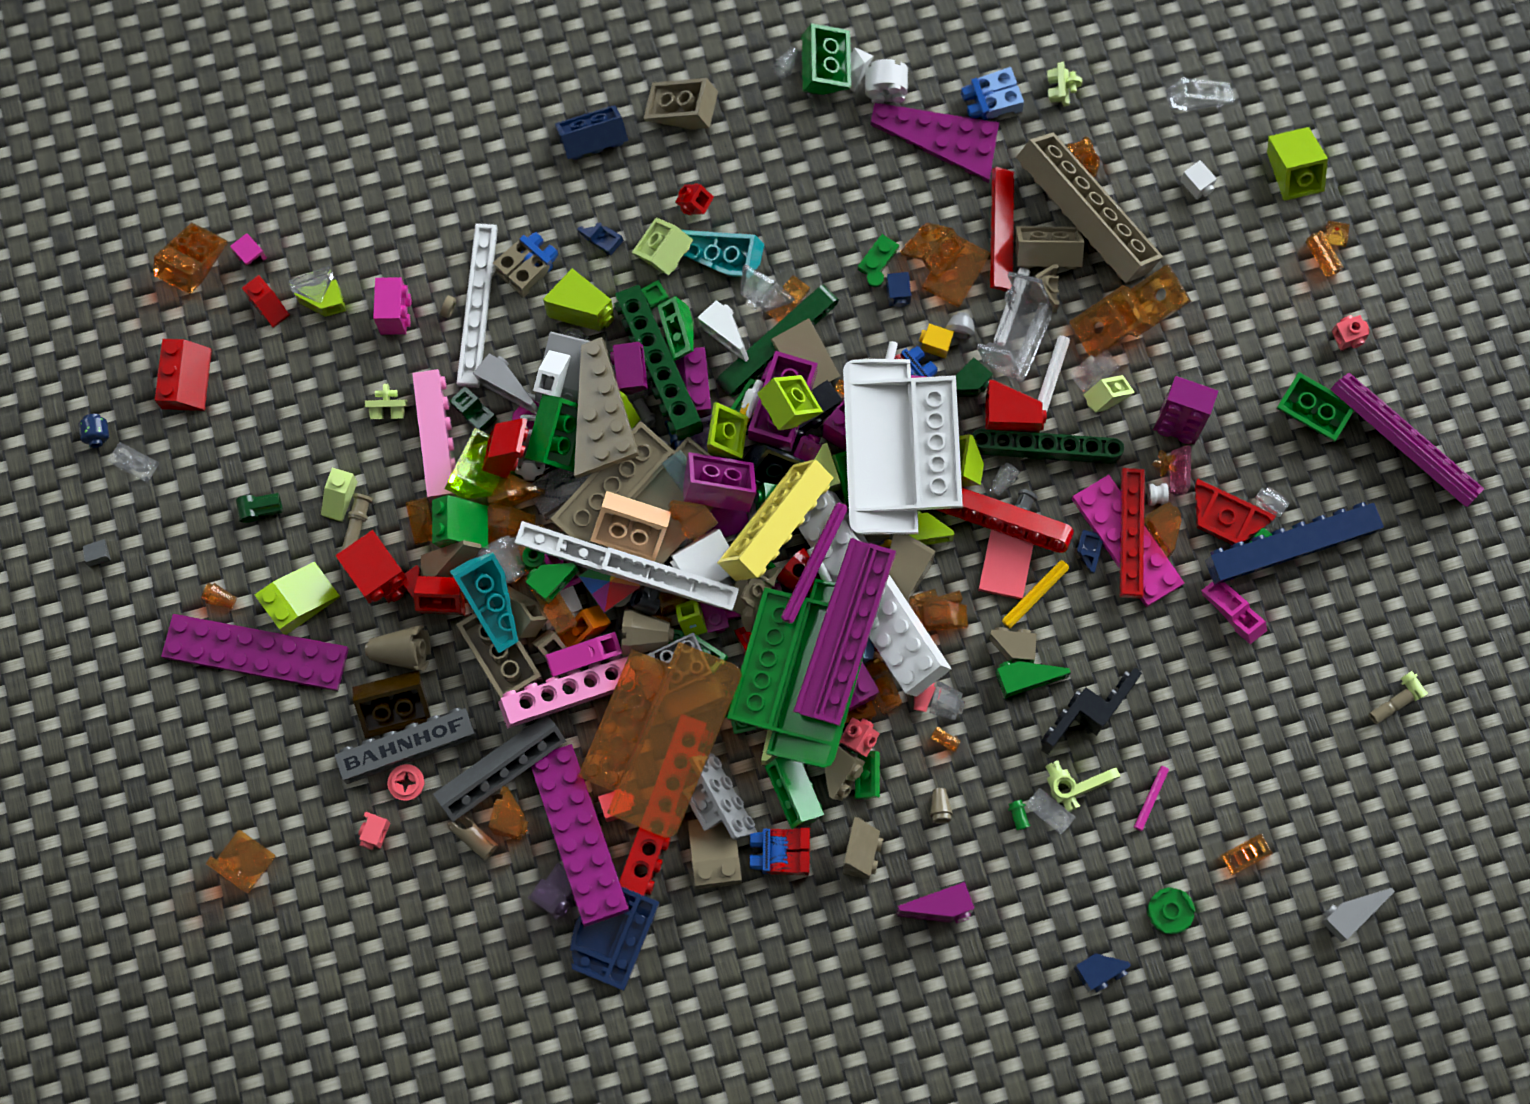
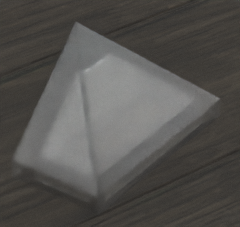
M330 266L291 279L289 280L290 288L294 293L321 303L333 278Z

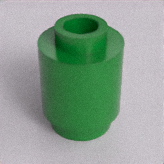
M529 548L523 551L522 561L527 572L530 573L534 568L538 569L540 565L546 564L544 553Z

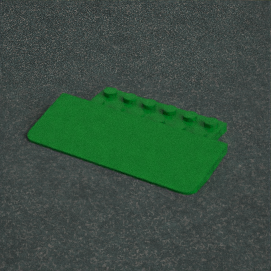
M815 578L810 598L805 597L792 624L784 622L781 618L792 594L764 588L727 719L772 731L766 752L767 755L826 768L831 766L835 760L861 663L840 727L793 712L836 583Z

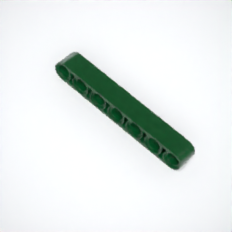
M825 285L819 286L746 351L749 358L746 362L739 357L719 375L716 383L731 398L735 397L743 390L749 379L754 380L765 370L768 361L773 359L776 349L770 339L807 319H810L813 326H815L835 308L839 299Z
M978 429L972 434L975 440L981 438L986 442L984 445L977 444L980 455L1114 464L1121 459L1124 452V444L1117 438ZM1004 440L1008 443V445L1002 447L997 443V441ZM1027 442L1029 443L1030 447L1023 448L1020 446L1019 443ZM1048 443L1052 449L1046 450L1041 444ZM1064 445H1071L1074 450L1067 451ZM1092 446L1096 452L1090 453L1086 450V447ZM1108 448H1115L1118 454H1111Z

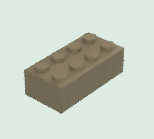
M475 613L456 624L500 699L503 698L502 695L506 692L515 690L518 693L524 691V687L530 684L537 683V685L543 683L540 673L519 639L517 643L498 653Z

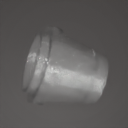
M509 535L490 543L478 551V557L494 553L505 572L506 584L517 580L527 573L518 546L515 544L516 537L510 538Z

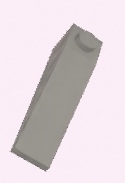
M488 354L473 372L479 382L486 388L537 415V405L508 368L509 363L501 356L495 357Z

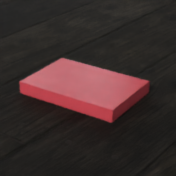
M991 529L978 591L1022 600L1034 544Z

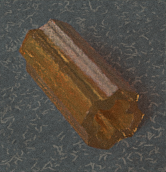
M1323 231L1312 234L1307 238L1305 242L1327 278L1342 271L1344 266Z

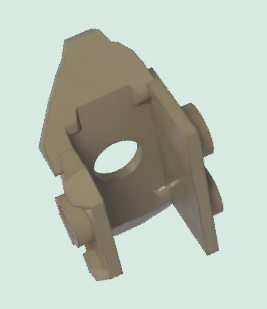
M780 567L767 570L759 578L734 582L732 587L738 588L739 592L733 611L741 615L746 632H752L764 588L771 589L775 585V580L781 572Z

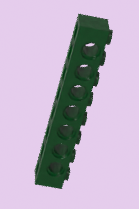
M636 285L615 293L617 302L614 303L617 314H622L624 318L621 322L625 332L629 331L631 334L629 336L630 343L640 342L643 345L647 382H652L654 385L651 388L656 400L660 399L662 403L659 407L663 417L667 416L669 419L667 425L671 435L676 434L678 441H681L687 437L702 433L701 419L640 286Z

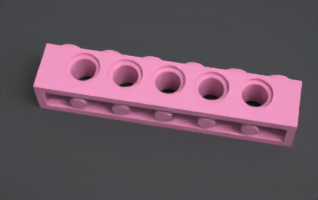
M622 655L615 656L609 659V663L602 665L601 662H597L588 666V670L580 672V669L568 672L566 677L560 679L558 676L551 677L546 680L545 684L538 686L537 683H533L524 687V691L516 693L515 690L504 693L502 695L503 698L500 699L498 704L507 729L634 687L639 680L630 656L624 658ZM605 672H613L615 674L616 679H607L605 676ZM584 679H592L595 686L587 687L584 684ZM565 685L572 687L573 694L568 695L564 693L562 687ZM541 693H549L552 696V701H544L541 698ZM525 699L530 702L531 707L524 709L520 706L519 701Z

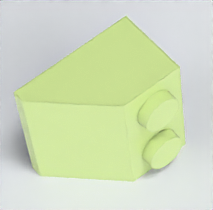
M655 218L632 253L658 271L670 275L676 269L683 254L689 250L693 239L677 226Z

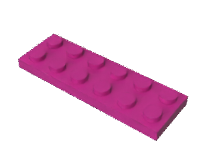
M1107 475L1075 494L1071 499L1094 533L1098 534L1103 542V546L1120 569L1121 491L1110 475ZM1144 525L1143 598L1141 601L1147 608L1183 586L1184 581Z

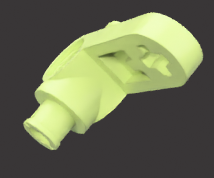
M1059 760L1053 762L1054 764L1050 763L1045 766L1050 775L1047 781L1051 788V794L1058 804H1064L1067 813L1080 807L1076 797L1121 777L1117 768H1113L1076 784L1068 770H1062ZM1066 784L1069 787V793H1061L1058 790V785Z

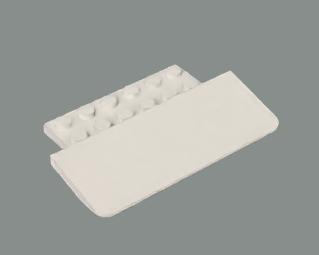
M860 359L847 362L843 369L849 523L851 529L858 534H918L917 510L963 508L956 376L911 378L910 359Z

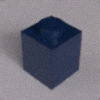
M909 272L887 274L886 287L889 306L901 308L910 304Z

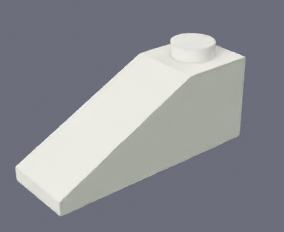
M716 300L698 317L699 322L705 332L746 362L749 358L732 316L734 312L728 305H722Z

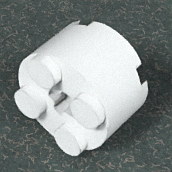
M882 59L871 62L870 67L866 66L865 94L872 99V103L883 104L884 101L900 103L905 101L908 86V67L901 62L900 66L895 64V60Z

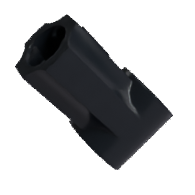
M642 585L631 596L630 606L648 616H653L660 607L659 596L661 591Z

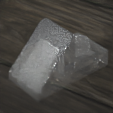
M1106 350L1095 358L1092 355L1089 356L1071 373V376L1080 389L1085 391L1101 379H1105L1118 371L1120 366L1109 351Z

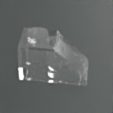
M938 681L929 713L956 720L957 713L962 715L965 704V701L961 700L963 693Z

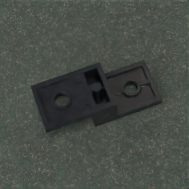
M1134 668L1131 673L1126 671L1116 686L1119 690L1113 689L1106 700L1087 687L1082 692L1078 690L1068 704L1070 709L1064 708L1054 723L1056 728L1051 726L1041 741L1044 744L1041 751L1049 755L1074 720L1097 736L1133 688L1142 672L1137 668Z

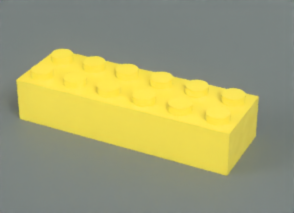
M816 459L794 464L717 563L735 581L761 577L766 572L767 564L779 555L778 550L791 539V533L794 529L804 522V516L807 512L817 505L816 500L830 488L829 484L833 480L830 473Z

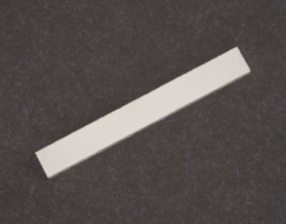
M475 224L457 376V386L479 388L480 385L473 372L482 363L497 225Z

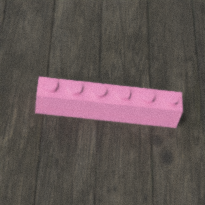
M439 369L412 373L426 490L430 504L434 499L446 495L456 497V492H460L458 479H454L453 474L454 471H457L456 460L451 458L454 442L453 438H449L448 430H452L450 417H446V410H449L448 397H444L443 390L447 389L445 376L441 377Z

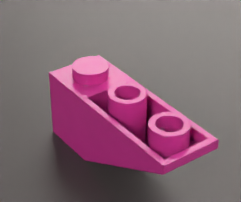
M613 632L545 656L552 677L611 659L622 654L616 633Z

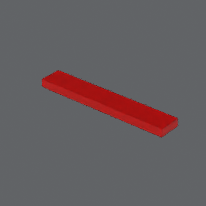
M995 167L992 169L990 288L1010 292L1013 286L1014 171Z
M1122 468L1119 597L1143 598L1145 469Z

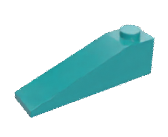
M682 230L693 239L689 250L683 255L728 276L749 277L761 264L764 243L756 235Z
M494 553L470 559L451 570L450 573L498 653L517 643L518 636L512 614L505 572Z

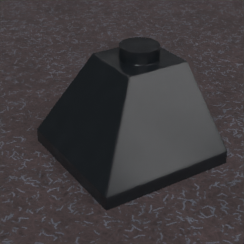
M769 446L752 447L742 460L754 463L755 483L760 486L763 483L779 484L794 464L805 462L800 458Z

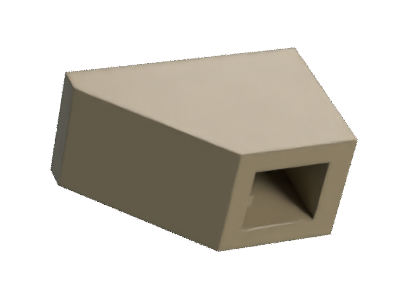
M997 627L995 630H991L989 640L1008 661H1012V663L1018 661L1034 663L1037 633H1031L1027 629H1019L1018 632H1014L1004 627Z
M838 746L833 764L824 768L829 797L840 801L849 795L851 785L861 775L863 765L865 764L864 760L844 747Z

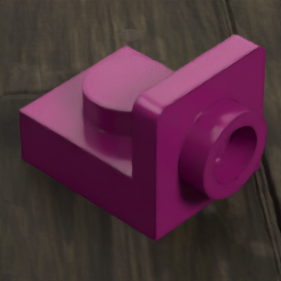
M813 434L804 435L801 437L793 456L805 462L814 460L824 443L820 442L821 438Z

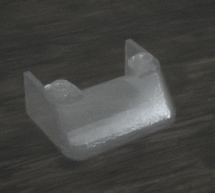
M1009 272L1008 277L1012 287L1005 295V302H1007L1009 308L995 343L989 342L987 346L978 343L977 349L986 365L1013 380L1022 382L1028 373L1050 321L1052 305L1042 279Z

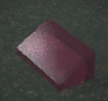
M1190 445L1171 452L1170 493L1186 494L1190 488Z

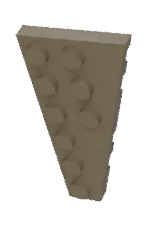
M602 337L581 345L574 468L576 479L639 456L607 348Z

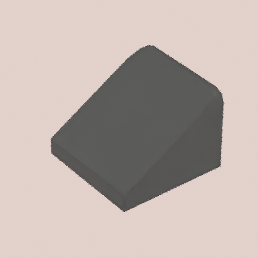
M105 539L83 546L84 560L89 567L111 560Z

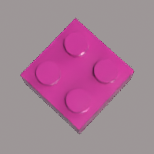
M401 277L375 278L373 319L380 335H406L407 327H410V314H407V307H411V294H408L407 285H404Z

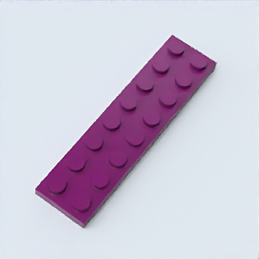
M173 614L161 657L163 659L339 691L349 648L348 646Z
M570 744L555 749L532 765L531 768L584 927L629 912L573 746Z

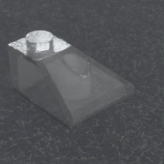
M746 264L743 266L741 295L747 300L745 304L754 310L760 308L766 312L793 303L795 299L776 281Z

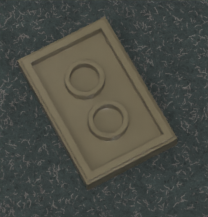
M810 319L770 339L776 351L818 363V373L812 389L826 380L830 382L840 376Z

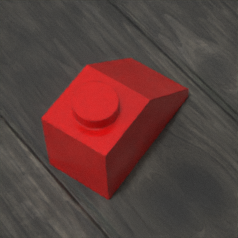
M260 275L242 287L246 297L273 328L290 316L287 309Z

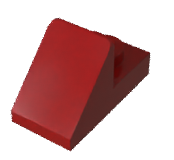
M418 565L405 573L406 579L403 580L399 587L391 588L384 593L383 597L388 603L398 601L404 596L406 591L414 600L417 578L421 576V570Z

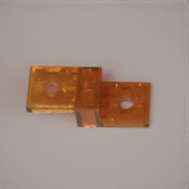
M1166 264L1133 288L1122 285L1069 322L1089 357L1095 358L1128 335L1139 337L1190 303L1191 300L1171 266ZM1160 289H1164L1166 296L1163 300L1158 301L1156 294ZM1098 322L1103 324V331L1100 334H1096L1094 331V327Z

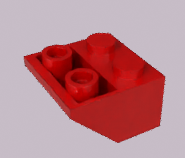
M520 418L495 424L488 439L482 471L507 479L510 472L516 470L517 458L521 459L525 450L522 442H525L529 429H526L527 419Z
M418 576L414 590L415 611L420 614L465 615V597L453 577Z

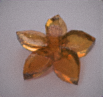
M1160 450L1158 454L1159 460L1154 461L1152 465L1157 468L1161 467V477L1168 470L1176 472V467L1172 464L1176 460V455L1168 456L1164 451Z

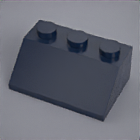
M615 105L555 123L567 159H580L584 154L590 152L599 153L606 147H619L628 141L622 116Z

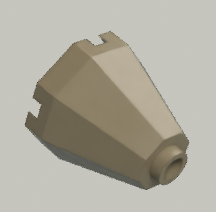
M626 608L624 610L622 624L623 639L621 640L622 656H634L657 650L674 641V628H670L669 622L655 616H648L634 608Z

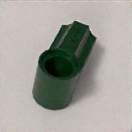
M279 493L259 497L245 495L236 499L239 522L242 523L257 521L262 516L283 513Z

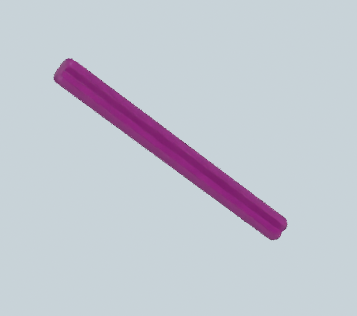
M839 502L835 504L781 616L784 622L789 624L794 622L847 512L846 505Z

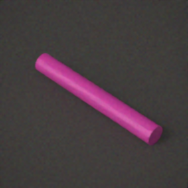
M1160 766L1134 825V828L1138 831L1143 830L1169 769L1165 766Z

